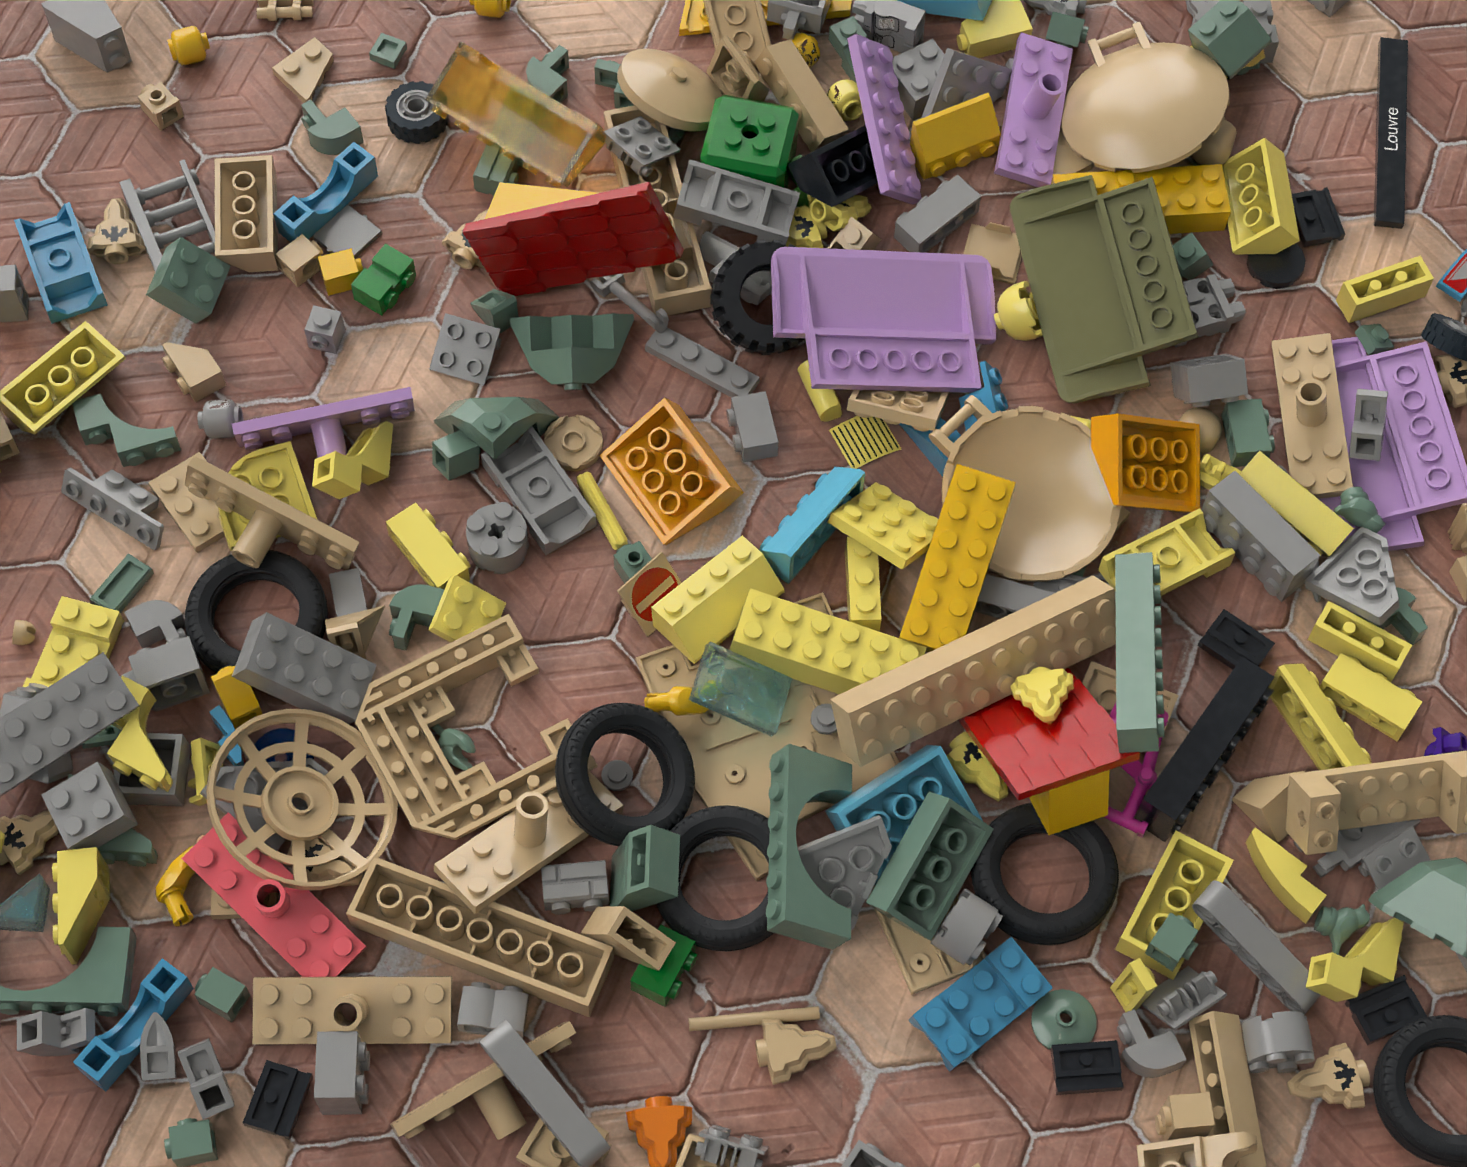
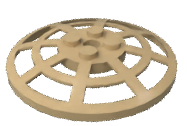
M283 709L270 711L250 719L239 726L224 741L213 760L208 774L206 789L207 807L212 825L221 843L233 858L247 870L264 880H276L283 887L298 890H322L352 881L366 872L373 856L380 858L394 832L397 821L398 801L362 735L357 729L346 722L322 712L307 709ZM296 723L294 742L277 743L258 751L248 737L254 731L267 726ZM312 725L331 731L348 741L355 749L341 760L330 751L307 743L308 727ZM238 744L249 760L238 774L234 790L216 786L222 763L229 752ZM293 753L292 767L284 768L277 773L266 761V759L278 754ZM306 754L322 759L330 764L333 769L326 775H322L320 772L306 767ZM364 757L372 766L379 779L384 803L365 804L361 785L351 770ZM255 768L267 782L261 795L243 792L247 778ZM342 777L351 790L354 803H339L333 785ZM216 799L233 803L237 822L247 838L237 846L229 839L220 823L216 810ZM292 799H303L307 804V809H296L292 804ZM243 806L260 808L267 824L254 833L246 819ZM337 816H354L351 831L344 841L329 829ZM365 816H384V825L380 838L370 855L364 858L352 849L351 846L361 833ZM276 833L291 841L292 856L280 853L264 842ZM319 837L333 849L320 856L305 857V842ZM257 848L261 853L273 860L292 865L294 880L269 873L251 862L246 856ZM340 856L356 867L347 874L335 879L307 882L306 867L323 865L336 860Z

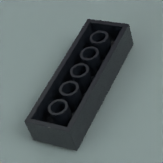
M1244 657L1240 659L1144 796L1135 819L1149 823L1148 832L1166 842L1171 833L1174 834L1175 830L1181 831L1189 814L1194 812L1201 802L1206 789L1212 786L1222 766L1228 763L1238 743L1243 741L1251 729L1255 718L1261 715L1268 704L1267 701L1274 692L1270 688L1274 679L1273 675Z

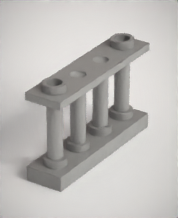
M185 160L179 161L183 173L182 176L142 190L140 187L134 189L130 178L119 182L155 272L162 258L160 249H163L165 244L174 242L180 237L185 238L206 230L211 242L198 247L210 254L215 253V230L196 188L197 185H200L195 169L189 170ZM188 186L192 195L191 198L151 212L149 209L143 211L141 206L146 204V200ZM195 208L198 209L201 220L161 234L159 232L153 233L150 228L155 226V222Z

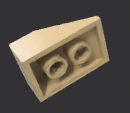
M726 35L722 37L706 71L723 95L764 101L770 88L763 76L753 66L751 57L747 52L742 51L738 44Z

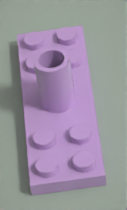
M1022 32L1017 38L994 174L1036 187L1051 184L1072 48Z
M407 387L232 423V429L239 447L245 446V449H256L262 447L263 442L272 440L275 443L288 442L292 440V436L312 432L317 457L319 458L334 451L343 455L347 454L342 426L363 422V425H372L380 422V418L392 416V419H401L410 415L409 412L415 410L411 388Z

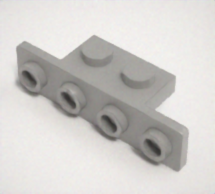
M72 468L65 470L61 492L151 549L156 550L160 547L164 526L147 515L158 507V497L114 470L108 471L94 481Z

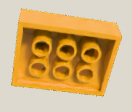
M665 397L599 455L663 545L673 542L723 512L744 493L680 405Z
M1119 413L1091 417V448L1115 506L1191 513L1200 508V424Z

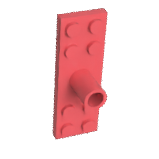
M228 812L220 820V823L229 839L237 846L247 838L243 834L237 820ZM214 827L181 858L302 977H339L367 948L309 890L283 887L276 880H264L247 870L233 858L221 843ZM257 848L246 856L251 862L267 872L285 879L294 880L293 874L280 862L261 853ZM270 893H280V900L275 906L267 907L263 904L264 899Z

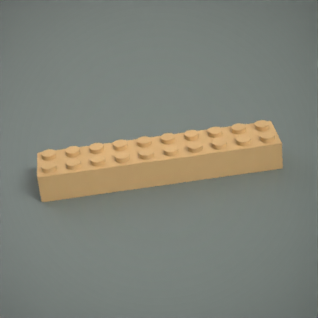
M1095 576L1088 577L831 698V706L842 752L862 767L1011 695L1010 686L1015 682L1016 677L1029 674L1034 668L1065 669L1115 645L1116 610L1114 588Z

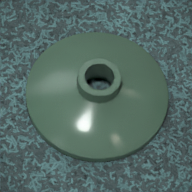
M1060 989L1051 991L1038 1000L1032 1012L1031 1025L1038 1041L1050 1050L1052 1045L1091 1042L1096 1032L1097 1019L1092 1005L1085 997L1071 990ZM1063 1013L1070 1015L1071 1022H1062L1060 1015Z

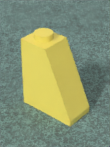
M992 0L983 21L965 19L961 22L960 34L957 35V45L959 50L964 51L965 54L982 58L1016 49L1017 38L1020 33L1032 35L1033 28L1020 0Z

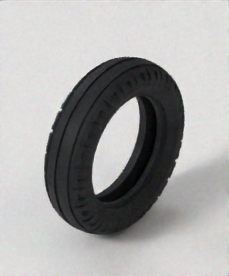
M268 550L259 568H252L241 563L232 554L211 565L193 586L185 609L186 633L190 637L198 658L215 673H218L224 667L236 665L241 650L230 647L218 637L214 630V616L220 601L229 591L243 583L256 580L272 581L290 590L299 602V617L295 626L323 639L326 630L325 620L328 619L327 601L320 582L307 566L290 555L274 550Z
M611 703L596 707L582 715L572 724L564 735L558 749L555 778L563 806L580 828L599 841L620 846L629 832L649 825L670 831L685 817L690 807L695 788V770L688 746L678 730L666 718L647 707L632 703ZM612 733L633 736L646 744L656 756L662 771L663 787L657 805L649 814L638 817L618 814L606 807L594 793L588 776V759L592 747L601 736Z
M1032 803L1022 804L1009 809L989 824L994 830L971 869V878L975 895L998 909V913L1003 916L997 926L1008 935L1027 943L1059 945L1085 936L1104 920L1116 898L1119 884V868L1114 849L1108 837L1093 820L1052 834L1067 840L1075 846L1083 856L1089 871V887L1085 896L1075 906L1058 913H1039L1020 905L1008 893L1001 877V858L1011 844L1027 835L1048 834Z
M723 805L699 810L677 823L670 831L680 835L678 897L656 904L668 926L673 931L695 941V946L712 951L727 952L746 949L761 943L773 935V932L767 931L766 907L768 904V892L760 905L749 914L733 920H715L703 916L694 910L684 898L680 886L681 871L690 853L705 841L717 837H737L750 842L762 852L769 864V857L767 856L770 834L768 818L747 808Z
M1450 1015L1421 1018L1397 1031L1383 1047L1376 1062L1373 1076L1375 1104L1386 1129L1407 1151L1422 1160L1436 1165L1467 1167V1134H1447L1426 1124L1412 1108L1405 1086L1408 1066L1419 1053L1431 1048L1446 1047L1467 1054V1019Z

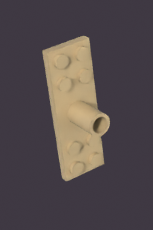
M1331 334L1271 341L1289 475L1318 499L1338 497L1343 491L1353 487Z
M195 455L191 458L187 466L185 486L188 487L189 492L199 498L207 497L215 501V504L220 509L226 512L234 511L250 520L231 552L238 561L249 567L259 568L276 536L280 535L297 544V547L302 552L308 555L316 554L324 558L329 566L335 569L343 568L349 570L356 555L359 541Z
M588 771L591 787L599 800L610 810L621 814L624 805ZM557 788L544 795L538 792H526L517 799L514 811L434 864V872L476 914L588 837L589 834L580 828L568 814L560 799Z
M452 976L254 977L252 1044H317V1032L358 1031L361 1041L366 1042V1044L452 1043ZM344 1003L352 1004L356 1008L357 1015L355 1021H350L344 1017L342 1013Z
M570 1021L562 1022L528 1042L527 1045L539 1060L542 1061L541 1053L548 1049L551 1053L557 1052L572 1043L569 1037L574 1035L576 1031ZM493 1063L390 1123V1126L396 1136L404 1135L405 1138L409 1139L425 1130L426 1128L423 1123L429 1119L434 1118L438 1122L454 1113L453 1105L470 1095H473L497 1140L513 1133L527 1122L501 1078L504 1076L503 1072Z

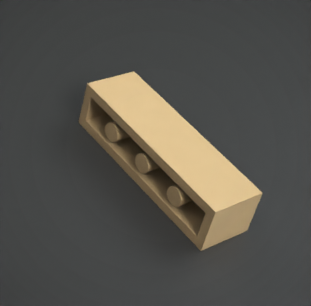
M789 39L765 47L754 64L782 106L793 107L799 114L798 132L809 150L813 152L844 136L849 131L847 125L792 40Z

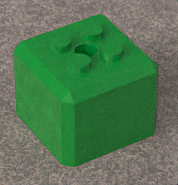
M722 95L715 99L700 156V163L788 188L791 174L788 164L791 163L797 151L799 114L793 107Z

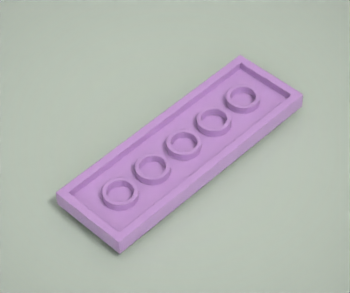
M854 34L847 38L880 194L906 203L916 204L922 198L920 193L921 184L916 175L915 157L909 142L910 133L904 120V106L899 97L898 79L894 74L893 55L888 46Z

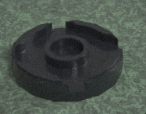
M1295 243L1277 254H1248L1247 266L1251 276L1260 280V284L1265 287L1280 289L1287 288L1299 280L1303 274L1306 260L1303 250Z

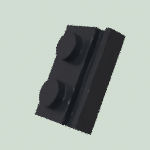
M1328 187L1323 188L1322 191H1316L1315 189L1291 194L1298 233L1303 247L1330 243L1335 239L1339 241L1344 239L1345 232Z
M1223 609L1206 634L1199 640L1197 646L1233 670L1242 657L1259 667L1273 649L1275 643Z
M1405 975L1394 979L1392 982L1384 983L1363 992L1357 998L1348 999L1345 1002L1346 1007H1349L1353 1014L1352 1018L1367 1045L1395 1034L1413 1021L1427 1017L1413 989L1409 988Z
M1117 1040L1051 1046L1056 1095L1122 1091L1124 1088L1121 1078L1122 1071Z
M266 1060L243 1120L244 1126L275 1136L279 1135L290 1140L312 1083L313 1075Z

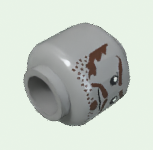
M231 399L207 401L204 404L203 411H199L197 415L199 429H204L206 435L211 439L235 437L232 423L244 421L241 406H237Z

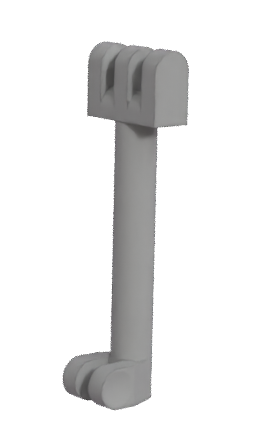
M624 274L599 277L601 282L596 278L590 281L591 287L598 294L605 297L612 292L658 333H663L667 329L669 319L665 310L660 308L656 311L655 315L621 285L625 282Z

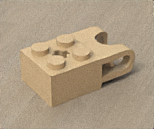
M1233 1132L1137 1145L1138 1167H1235L1240 1158L1257 1151V1137L1247 1132Z

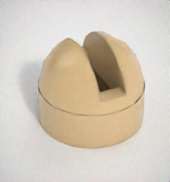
M15 620L12 644L28 645L35 639L33 635L36 633L34 625L28 621Z

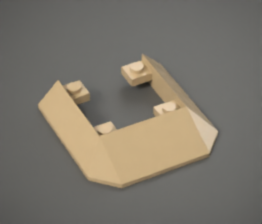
M509 614L369 683L355 724L413 829L457 840L515 810L516 801L523 793L538 792L544 795L557 788L555 778L556 757L564 735L572 726L568 718L540 732V737L550 756L497 783L484 761L455 775L429 729L456 715L455 709L446 695L449 691L499 666L511 687L539 673L536 663L524 645L522 635ZM591 753L588 759V771L597 767Z

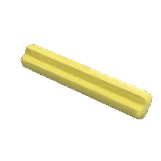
M584 472L578 475L576 479L577 484L589 506L596 514V519L612 548L618 550L628 544L625 533L592 474Z

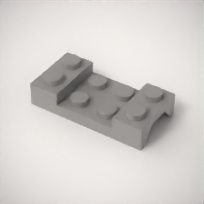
M689 160L673 218L700 226L704 219L757 235L756 241L765 240L766 242H772L773 240L782 241L783 245H786L800 192Z
M532 426L523 434L518 443L507 448L496 459H493L486 452L481 455L484 469L496 486L502 488L516 510L523 516L529 527L530 534L545 555L597 526L596 514Z

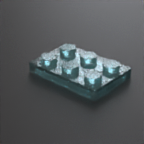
M710 641L705 645L689 700L772 737L777 733L792 678Z

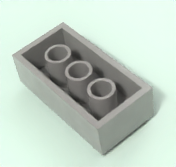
M1233 471L1208 491L1201 509L1204 514L1206 530L1212 532L1221 541L1224 548H1232L1236 552L1235 556L1242 562L1245 570L1255 575L1263 583L1265 590L1270 595L1276 596L1282 602L1305 584V579L1312 573L1320 554L1236 471Z
M266 612L252 621L232 677L300 709L322 712L338 718L347 724H351L357 719L376 664Z

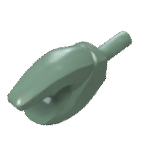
M439 724L431 727L440 736L438 743L442 748L444 756L453 766L464 771L473 767L468 759L462 755V750L467 753L476 752L474 742L466 733L453 728L444 730Z

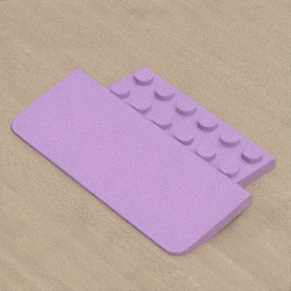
M780 247L773 253L771 258L773 337L806 338L812 389L972 393L981 389L975 344H993L996 341L994 283L991 265L984 257L968 254Z
M1358 337L1331 340L1348 456L1350 455L1357 389L1388 391L1386 424L1380 461L1349 458L1353 487H1361L1367 493L1369 500L1375 504L1378 515L1385 522V526L1377 534L1387 538L1388 551L1424 546V539L1416 515L1467 503V465L1427 341L1367 356ZM1340 496L1319 499L1333 512L1338 505H1341ZM1338 515V516L1341 517L1345 522H1347V523H1348L1351 527H1353L1354 529H1353V530L1349 533V535L1343 540V542L1337 547V549H1338L1343 543H1345V542L1360 528V527L1355 526V525H1353L1352 523H1350L1348 520H1346V519H1345L1343 516H1341V515Z

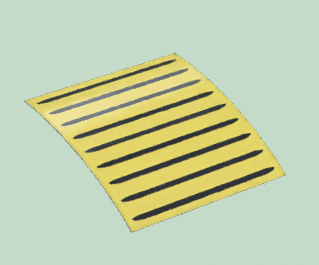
M856 416L829 430L848 464L854 469L879 457L901 450L888 425L881 418Z

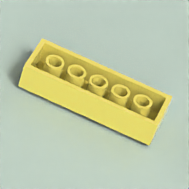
M750 588L727 657L841 694L924 655L927 647Z

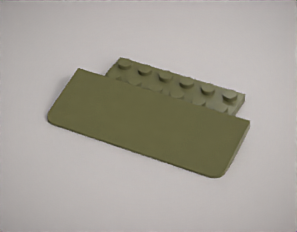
M1092 175L1042 186L1021 193L1011 201L1010 212L1057 391L1062 400L1068 403H1079L1149 387L1151 384L1143 355L1199 337L1153 177L1098 195Z

